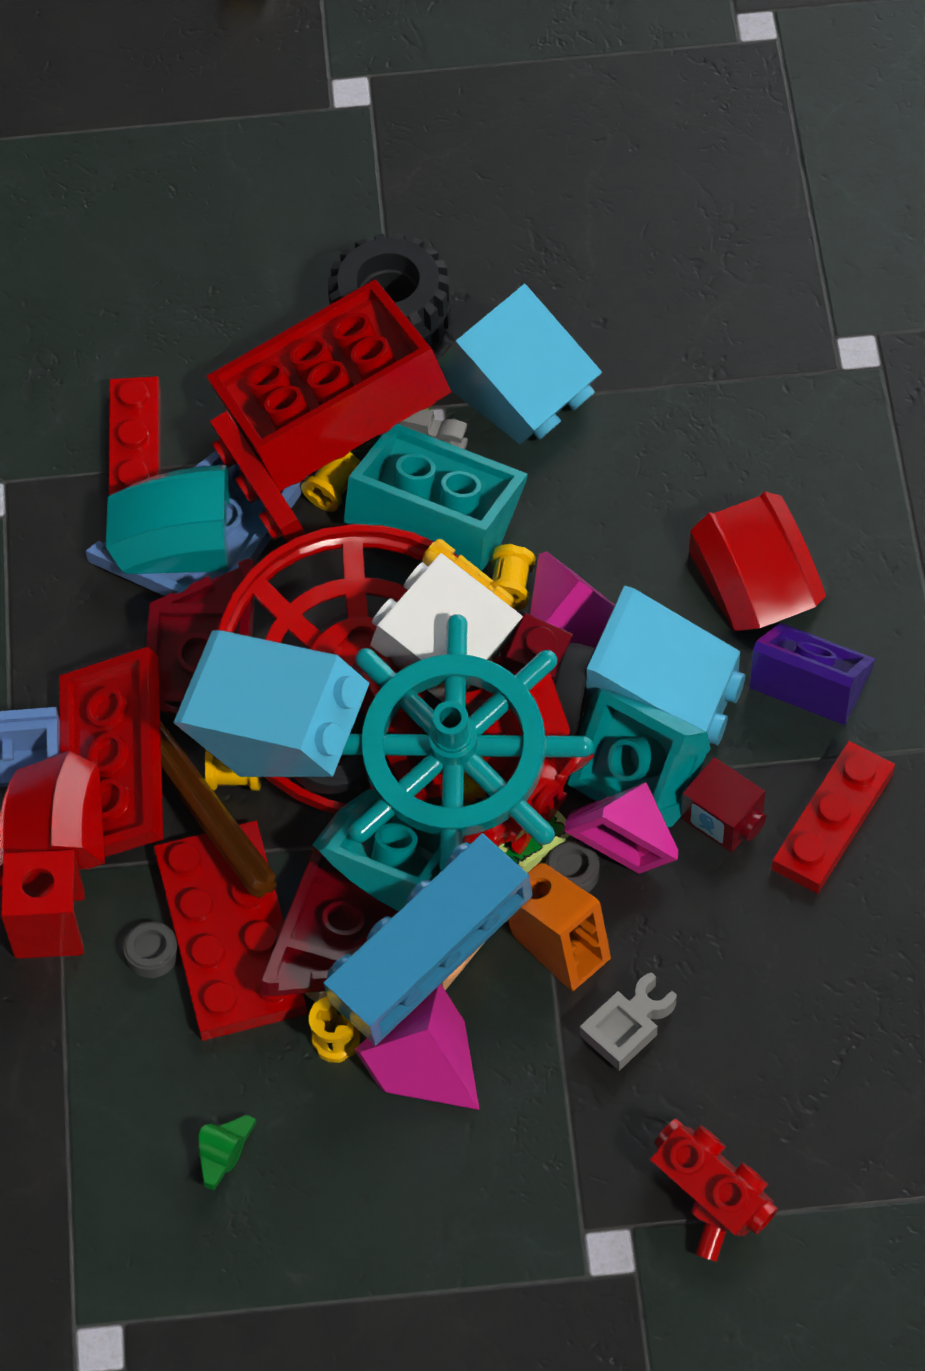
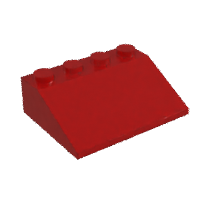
M376 279L206 376L226 411L279 491L303 481L311 473L334 460L343 458L356 447L377 435L388 432L394 425L420 410L431 407L436 401L452 393L432 348Z

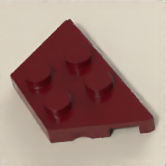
M254 559L242 560L238 562L239 567L212 580L207 576L190 584L181 593H170L149 603L146 647H149L158 655L161 715L173 721L175 720L212 630H219L222 616L232 594L249 571L256 566ZM255 597L252 598L244 609L234 631L235 634L252 637Z
M314 847L261 980L260 994L268 997L326 991L323 982L327 980V974L332 965L346 954L352 956L367 942V936L376 923L387 916L393 918L398 911L375 899L351 882Z

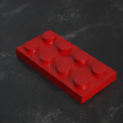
M145 647L59 675L60 754L71 751L97 764L99 768L104 857L163 840L158 655L149 647Z
M257 820L240 824L239 826L268 864ZM206 833L155 845L154 849L202 1041L307 1015L303 993L268 997L260 994L261 980L284 925L276 890L266 893L261 898L252 896Z

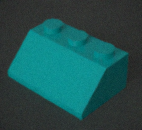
M396 424L379 438L350 474L344 523L349 525H383L410 531L432 541L442 539L455 549L454 553L456 555L464 556L478 569L483 571L492 558L494 548L500 546L526 484L528 474Z

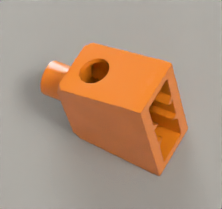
M546 863L537 864L528 872L533 896L508 919L511 933L525 949L573 992L611 959L601 904L594 896Z

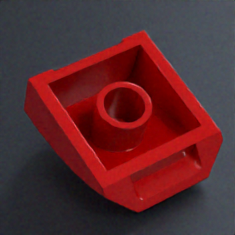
M764 491L760 496L716 513L709 512L690 530L689 553L733 631L758 629L812 609L826 597L811 554L781 495Z
M67 751L16 770L9 782L0 809L1 886L3 883L4 853L74 850L79 870H88L105 864L100 771L97 764L71 751Z

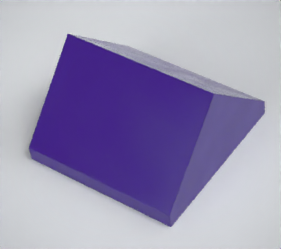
M780 623L755 643L752 656L750 689L846 725L876 659Z

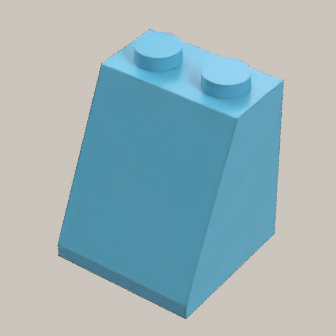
M525 283L459 337L438 361L450 390L519 445L532 434L539 440L546 436L561 422L556 414L567 404L573 411L581 406L595 393L590 384L602 373L598 366Z
M624 585L587 667L586 706L589 698L599 688H603L676 716L706 731L709 743L719 745L728 720V716L724 715L723 712L728 701L737 703L745 682L746 675L739 672L740 651L638 590Z
M212 630L173 723L240 777H333L370 683L338 655L221 630Z

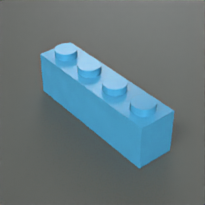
M483 833L471 844L468 842L461 844L449 856L446 868L432 881L426 879L419 883L409 894L406 901L407 904L393 918L387 916L375 924L367 936V942L352 956L350 954L342 956L332 965L328 971L327 980L323 982L329 1002L376 1046L533 896L529 874Z

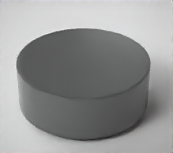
M579 841L563 842L554 847L547 857V865L586 892L591 891L597 884L599 879V858L594 849L589 845Z
M159 922L141 923L131 929L124 940L123 950L129 968L141 977L156 978L163 976L171 971L177 963L179 957L177 939L174 932L165 924Z

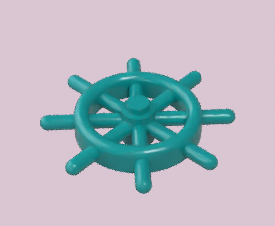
M454 614L447 620L446 655L420 660L402 669L397 674L373 650L363 648L357 652L355 657L356 664L381 689L369 707L362 734H350L342 752V755H363L369 782L379 798L374 805L350 826L349 835L351 839L358 843L365 842L395 815L409 826L426 833L441 836L440 872L446 868V862L452 852L462 844V836L487 831L500 825L510 817L537 843L541 845L551 843L555 836L553 827L527 803L541 777L545 757L584 758L591 755L594 750L593 741L586 736H545L539 707L529 691L557 665L556 654L550 650H543L516 675H513L510 671L492 661L467 655L468 622L461 614ZM445 685L444 702L439 704L435 710L417 695L429 688ZM466 685L475 686L494 694L468 717L466 710ZM402 709L427 734H387L395 715ZM509 709L515 715L522 731V735H482ZM385 755L426 757L397 782L387 765ZM481 756L521 757L515 773L506 782ZM440 772H443L442 807L426 803L414 797ZM464 773H467L490 797L479 803L463 806Z

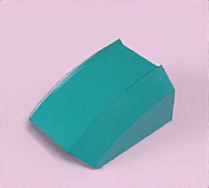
M227 465L203 466L160 474L138 481L108 496L106 548L121 572L125 574L228 571L227 504H230V483Z
M599 688L588 700L577 736L589 737L593 741L594 750L592 753L594 757L584 767L571 773L566 783L593 800L599 801L646 782L667 827H672L681 817L682 793L699 775L706 754L711 750L708 734L706 731L665 711L619 693Z
M368 789L340 808L312 845L351 882L375 899L399 912L407 904L406 901L409 894L419 883L426 879L432 881L440 873L441 836L426 833L409 826L394 815L365 842L358 843L353 841L349 835L350 826L379 800L374 790Z

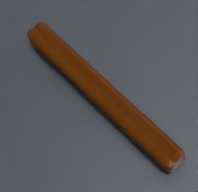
M160 720L162 775L248 892L256 898H261L266 893L273 892L277 886L275 873Z

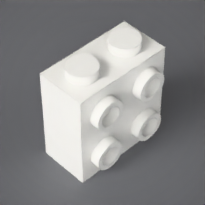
M440 553L429 567L422 562L414 569L403 586L408 591L398 602L390 598L380 608L372 620V624L377 628L370 645L383 656L391 657L394 664L402 670L420 660L446 655L447 620L454 614H461L468 622L467 655L493 661L513 638L523 616ZM445 685L427 689L444 702ZM466 685V692L471 685Z

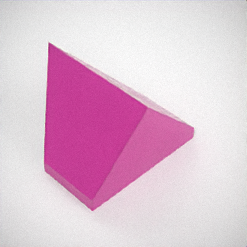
M547 551L540 553L530 615L572 633L569 644L578 643L596 648L615 605Z
M646 782L573 810L565 822L564 832L638 874L678 860V848Z
M441 984L376 1046L367 1038L354 1049L380 1090L386 1093L480 1110L465 1021Z

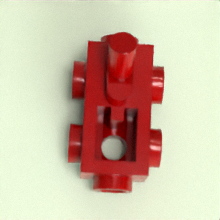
M674 1119L656 1138L654 1144L659 1149L650 1160L696 1200L691 1212L699 1220L705 1222L695 1255L717 1262L727 1230L731 1231L735 1236H746L750 1230L757 1235L770 1223L778 1212V1208L773 1204L774 1201L763 1192L769 1184L747 1164L742 1162L736 1168L723 1157L721 1152L726 1146L702 1125H699L694 1131L691 1127L684 1126L680 1121Z

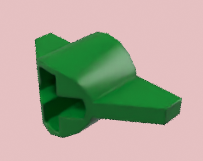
M245 1115L221 1126L206 1124L201 1128L199 1133V1160L201 1162L204 1187L214 1191L226 1172L229 1173L234 1168L241 1155L244 1142L256 1125L255 1118Z

